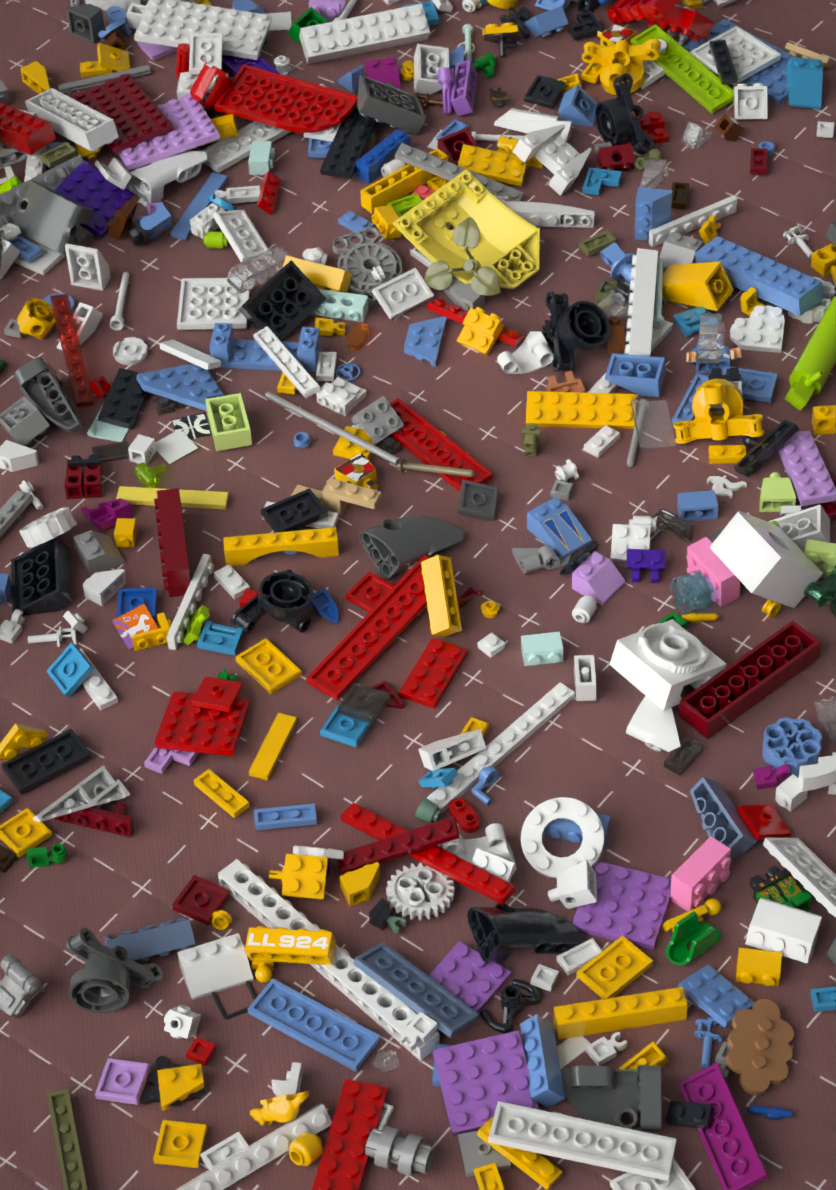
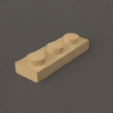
M788 42L785 46V50L791 56L822 60L823 69L830 70L832 66L829 57Z

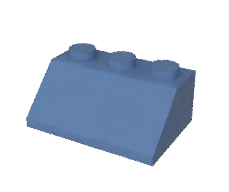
M638 187L635 207V240L649 241L650 230L671 222L672 190Z

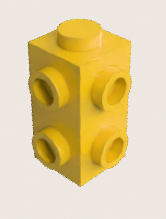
M390 205L375 207L372 222L384 238L389 240L401 238L402 233L393 225V222L399 218Z

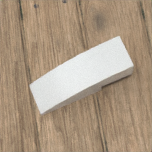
M836 755L818 757V764L800 766L799 783L802 792L836 783Z

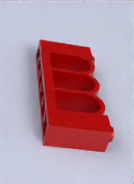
M618 0L606 13L614 25L621 24L624 21L627 23L634 19L639 21L646 17L648 19L659 18L668 13L680 0Z

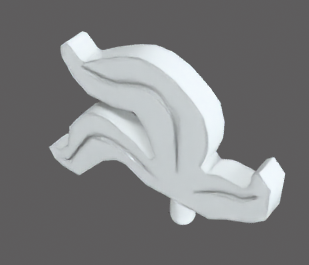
M726 475L723 477L709 476L707 479V484L710 482L714 483L712 490H715L718 496H729L732 498V491L739 490L741 487H747V483L744 481L731 483L726 479Z

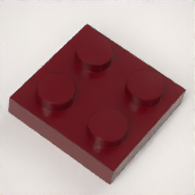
M194 875L172 904V909L209 926L213 919V912L219 911L230 897V890Z

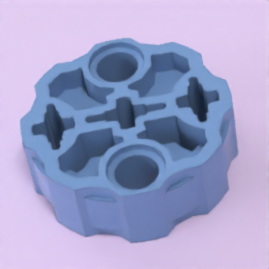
M785 717L778 719L773 725H768L764 731L763 759L766 763L773 766L774 770H777L781 765L788 764L790 774L799 775L800 766L818 764V757L821 756L822 735L809 721L802 718L791 719Z

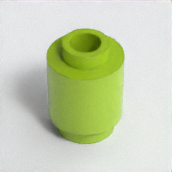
M208 231L207 235H204V245H207V248L224 249V247H228L229 241L223 232Z

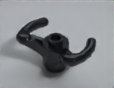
M514 979L512 984L505 986L503 991H501V1008L504 1011L503 1023L496 1022L486 1009H483L480 1013L484 1022L490 1028L503 1034L509 1033L513 1029V1018L527 1005L539 1004L542 995L530 983ZM520 988L528 991L529 993H521Z

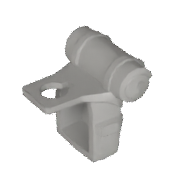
M9 954L1 962V968L4 970L5 976L0 981V1009L8 1015L17 1018L29 1006V1000L33 993L37 990L45 992L46 989L41 985V981L34 973L30 972L18 958Z

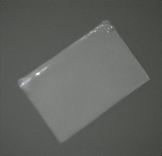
M635 399L632 400L631 407L640 449L676 447L667 401L638 402Z

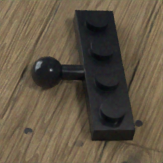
M784 420L762 441H759L757 437L744 436L743 444L747 448L753 449L733 466L736 472L746 477L752 474L799 430L797 424Z

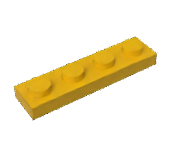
M493 1117L477 1133V1136L486 1143H488ZM488 1143L546 1190L562 1175L563 1171L539 1153Z

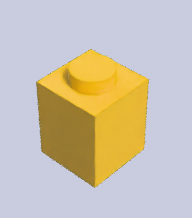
M117 518L114 531L116 547L135 548L137 537L136 519Z

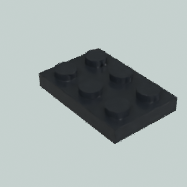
M310 488L260 509L262 517L275 533L295 531L328 516L327 509Z

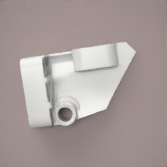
M183 151L138 167L130 172L132 177L125 188L136 194L140 198L139 202L145 207L146 204L160 202L163 198L164 185L173 180L182 183L196 176L201 170V163L207 161V152Z

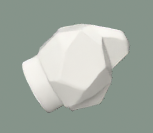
M316 247L306 249L303 252V257L306 261L325 265L328 254H325L322 249Z

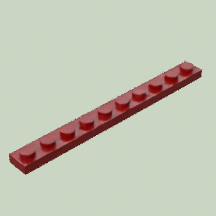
M352 803L340 815L341 821L377 840L407 832L404 828L355 803ZM438 846L408 854L411 858L501 905H504L516 892L514 885Z

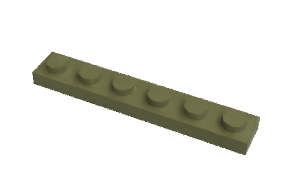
M64 1089L46 1093L64 1190H88L69 1090Z

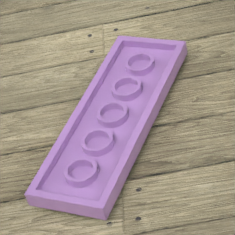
M810 431L796 432L777 451L801 506L836 501V488Z

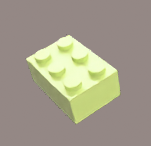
M241 393L205 399L207 416L216 451L252 445L251 430Z

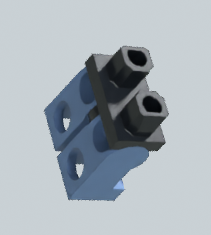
M162 203L156 205V212L150 216L143 217L141 221L138 219L134 222L135 227L129 231V238L135 246L141 242L146 245L149 243V240L172 226L171 214Z

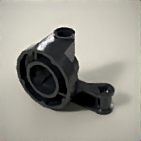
M622 74L613 81L617 97L600 101L595 107L597 129L605 143L610 142L612 146H615L631 138L635 151L638 154H644L653 149L654 142L642 131L639 119L643 117V109L633 104L630 95L633 79L629 74ZM632 111L635 112V117L632 116Z
M549 291L546 295L545 303L551 311L552 324L549 327V338L554 339L555 349L552 370L554 372L559 370L573 372L575 368L573 351L576 348L594 350L601 346L609 336L610 324L603 310L596 304L588 301H578L569 307L568 295L566 293L555 294L553 291Z
M291 569L272 573L260 583L259 594L234 613L231 623L239 625L244 629V632L250 633L260 618L269 613L275 620L286 622L300 633H303L311 623L310 613L313 589L304 577L293 573Z

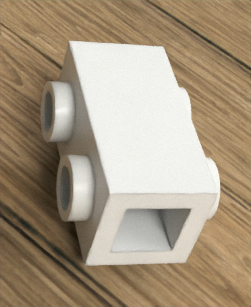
M211 203L190 219L191 233L204 239V235H207L208 231L214 232L217 230L219 225L213 215L215 212L225 211V209Z

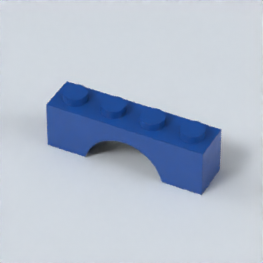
M397 129L356 161L357 178L367 183L375 180L380 176L381 168L390 156H395L401 143L411 146V135Z

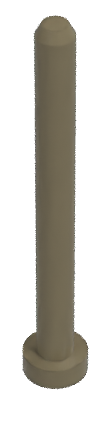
M401 459L400 464L396 466L397 471L400 472L407 469L473 477L475 475V472L469 469L406 462L405 459Z

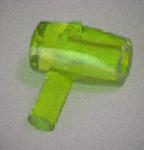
M140 463L135 467L134 472L137 479L147 488H153L158 483L155 474L166 471V466L162 464L150 468L146 463Z

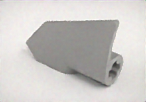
M549 545L542 546L541 548H512V553L524 574L542 568L553 570L565 566L572 557L569 555L564 559L561 558Z

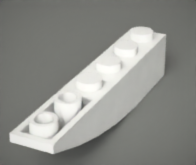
M500 201L535 227L594 228V211L549 203Z

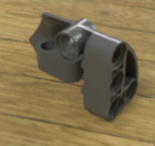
M411 515L395 520L386 519L382 524L362 531L360 533V541L380 574L385 579H389L404 572L411 563L418 561L423 555L432 558L446 553L455 544L463 541V530L437 519Z

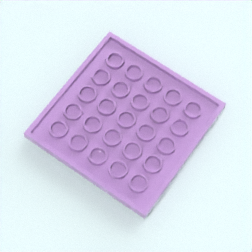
M187 94L180 99H173L163 105H156L172 123L174 130L117 153L125 168L130 171L220 139V136L202 105L194 100L191 94Z

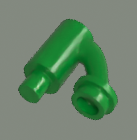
M489 52L475 60L473 64L475 69L479 71L484 69L483 74L485 77H493L496 67L495 56Z

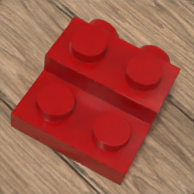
M650 111L639 119L642 131L653 140L654 144L669 142V136L665 129V121L661 112Z

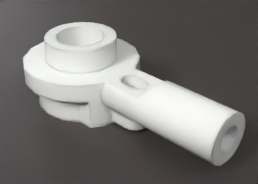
M23 480L22 484L19 485L21 491L31 494L33 505L38 511L42 510L44 506L32 493L35 491L29 481L26 483Z

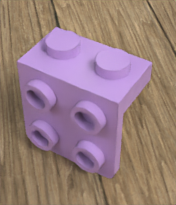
M309 0V8L312 7L326 20L331 21L339 18L346 6L345 0Z

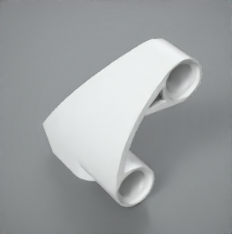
M541 331L530 332L522 345L514 353L504 351L499 354L497 361L505 373L523 374L536 371L551 364L554 354Z

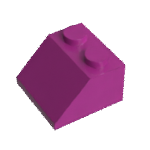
M396 57L364 61L366 77L384 84L389 83L401 90Z

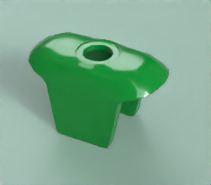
M693 911L675 924L671 941L666 946L665 953L670 962L683 966L705 954L721 940L722 936L711 924L699 922L698 914ZM689 943H692L691 948H690V951H689V950L687 949V945H688Z

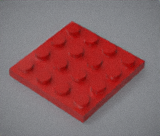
M173 691L154 741L155 748L233 756L250 708V699L237 698L231 711L224 712L192 706V699L195 694Z

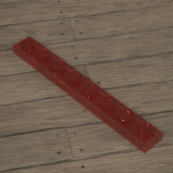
M68 294L50 296L76 407L94 405V398L89 385L90 382Z

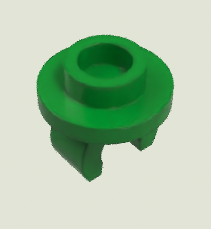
M223 668L222 672L218 673V679L237 682L236 674H227V669Z

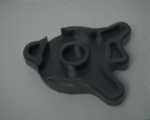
M159 1056L155 1061L157 1069L147 1078L148 1083L153 1085V1087L142 1092L141 1103L147 1105L161 1102L157 1070L183 1067L185 1065L173 1064L165 1056ZM205 1087L196 1093H191L181 1102L178 1099L170 1105L181 1106L182 1102L189 1099L192 1101L203 1098Z

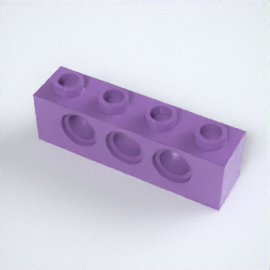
M471 59L456 63L451 104L457 116L468 115L473 112L478 74Z

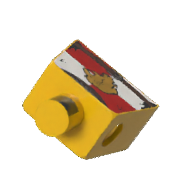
M613 25L607 30L600 28L597 36L601 38L600 46L603 47L615 46L619 40L627 41L629 45H632L631 39L637 36V32Z
M362 452L334 468L336 480L373 490L378 488V484H376V469Z

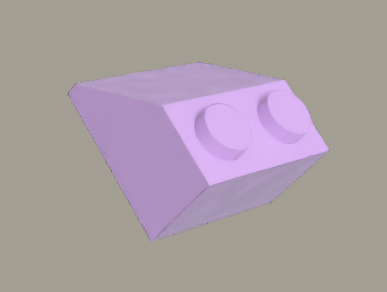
M596 551L572 573V589L584 596H592L602 606L625 584V579L613 562Z

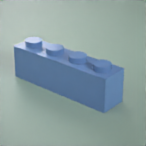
M536 1014L520 1023L527 1067L529 1069L528 1081L531 1099L549 1108L564 1100L565 1094L554 1026Z

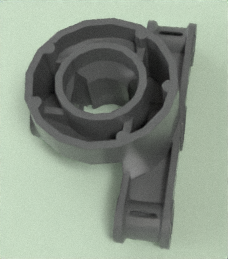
M88 928L80 929L76 936H71L66 941L68 950L85 960V968L76 972L71 977L69 998L80 1009L96 1013L116 1011L124 1007L129 1001L130 983L142 990H147L153 982H158L163 977V972L157 964L141 965L129 959L128 951L124 947L116 946L110 949L102 945Z

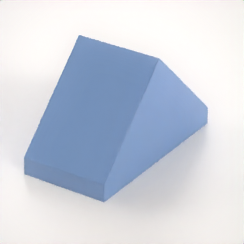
M360 65L337 79V82L352 93L355 92L359 86L360 75L364 76V67Z

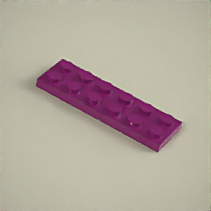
M718 1063L679 1082L678 1085L685 1102L708 1104L715 1108L710 1130L697 1128L723 1190H747L768 1179L769 1176Z

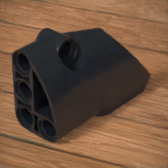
M498 903L495 907H471L467 914L470 929L484 962L507 960L516 948L533 947L534 952L537 954L563 953L572 944H581L585 936L582 930L569 921L537 908L509 907L505 903L504 905Z

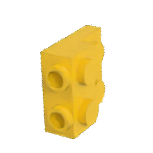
M476 307V309L470 308L463 321L464 327L457 342L488 356L504 324L500 321V317L493 313L489 316L479 307Z

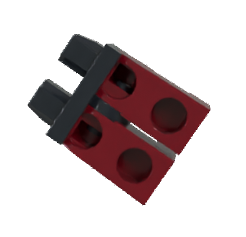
M97 454L90 455L89 459H82L79 455L72 456L71 460H67L64 485L67 499L83 498V486L85 498L102 497V466Z

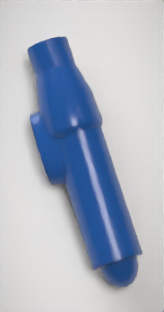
M757 1105L747 1107V1111L751 1114L765 1115L768 1119L780 1120V1118L784 1117L791 1118L792 1110L779 1107Z

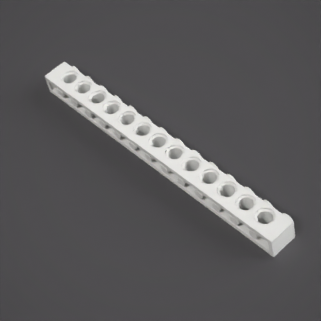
M234 860L218 873L219 885L230 890V895L266 927L270 929L283 927L288 930H298L300 928L309 931L321 930L316 924L309 922L302 912L295 910L287 899L284 900L280 897L273 887L270 888L266 885L262 877L256 876L251 872L248 865L242 864L239 860ZM337 945L335 946L332 965L310 964L399 1043L400 1037L405 1033H409L407 1026L418 1013L414 1012L409 1006L353 964L354 959L350 957L344 948L341 949ZM438 1029L425 1043L418 1040L416 1049L410 1051L420 1061L433 1052L432 1050H435L436 1044H440ZM407 1041L403 1045L408 1051V1045L411 1041Z

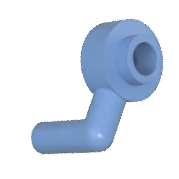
M493 766L484 767L480 771L479 782L471 789V793L487 806L492 803V799L481 790L484 787H490L497 780L499 771Z

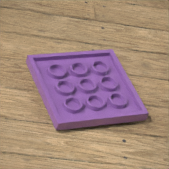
M598 861L592 867L596 872L597 902L579 906L572 924L588 935L616 941L623 935L637 947L654 950L670 902L671 878Z
M519 1030L432 1050L452 1136L479 1130L491 1117L494 1118L498 1101L539 1110L537 1101L531 1099L528 1081L529 1069Z

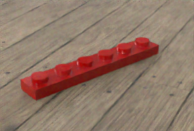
M441 298L428 302L427 306L428 310L463 324L469 312L461 309L458 305H451ZM503 326L497 339L516 346L524 341V335L519 334L517 330L508 329Z

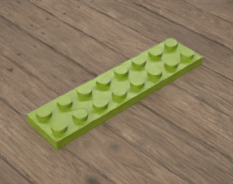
M656 24L631 39L632 45H642L649 39L664 40L667 43V49L659 53L658 59L652 61L662 67L667 76L711 114L734 100V90L728 85H722L720 78Z

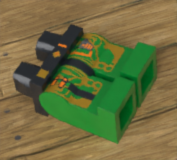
M773 866L766 871L768 879L763 880L760 875L750 879V886L754 891L753 898L756 902H759L760 898H764L797 909L802 905L800 910H810L812 897L808 892L804 893L786 869L780 871L776 866Z

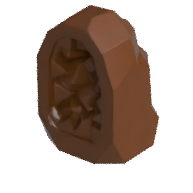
M113 31L108 36L107 45L126 50L127 43L120 34Z

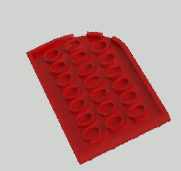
M243 64L214 107L219 112L233 114L237 117L287 131L313 133L330 129L343 122L357 106L358 96Z

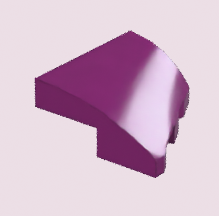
M121 498L99 503L96 509L89 510L87 506L81 508L85 517L101 531L116 525L117 518L129 519L133 517L130 503Z

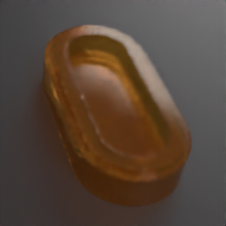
M356 323L352 326L346 339L348 349L359 350L364 346L369 335L367 324Z

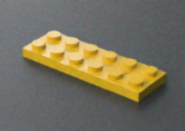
M527 391L526 426L537 424L539 427L603 428L607 425L612 429H634L636 394Z

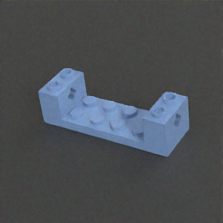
M215 323L209 347L210 356L221 360V366L218 368L281 371L255 340L234 339L232 323ZM302 327L299 342L282 343L307 372L316 373L318 355L321 352L320 329Z

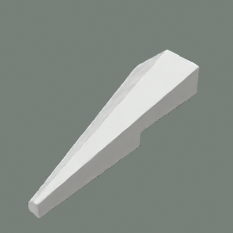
M102 766L33 817V819L37 822H42L126 798L130 793L119 779L115 781L106 768Z

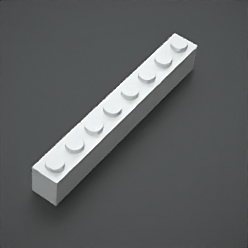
M637 248L636 255L632 257V265H635V267L631 269V278L634 279L630 282V290L633 292H630L628 302L632 303V305H629L627 316L631 317L627 319L626 328L630 330L626 332L625 341L628 342L625 345L624 354L650 356L658 259V251Z

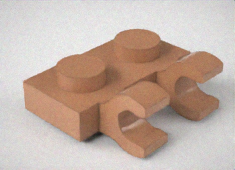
M572 371L564 372L566 376L565 382L559 384L555 375L547 377L549 383L546 387V392L586 393L581 379H575Z

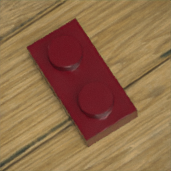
M751 148L750 174L767 175V149Z

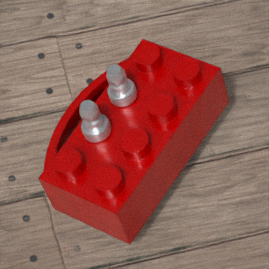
M675 5L663 17L644 18L647 21V26L651 27L656 24L664 32L667 31L671 38L679 34L678 44L681 46L684 45L685 40L690 36V39L695 42H699L700 39L707 40L714 23L694 9L686 6L682 8L679 5Z

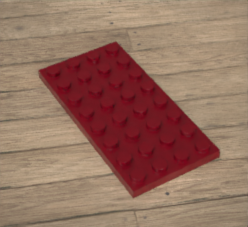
M129 73L122 74L116 79L107 80L104 84L93 86L89 90L78 92L71 96L72 99L114 120L119 138L110 144H106L114 154L174 130L172 123Z

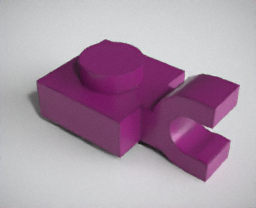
M781 765L777 770H774L773 766L753 769L757 790L776 787L777 781H785L789 778V765Z

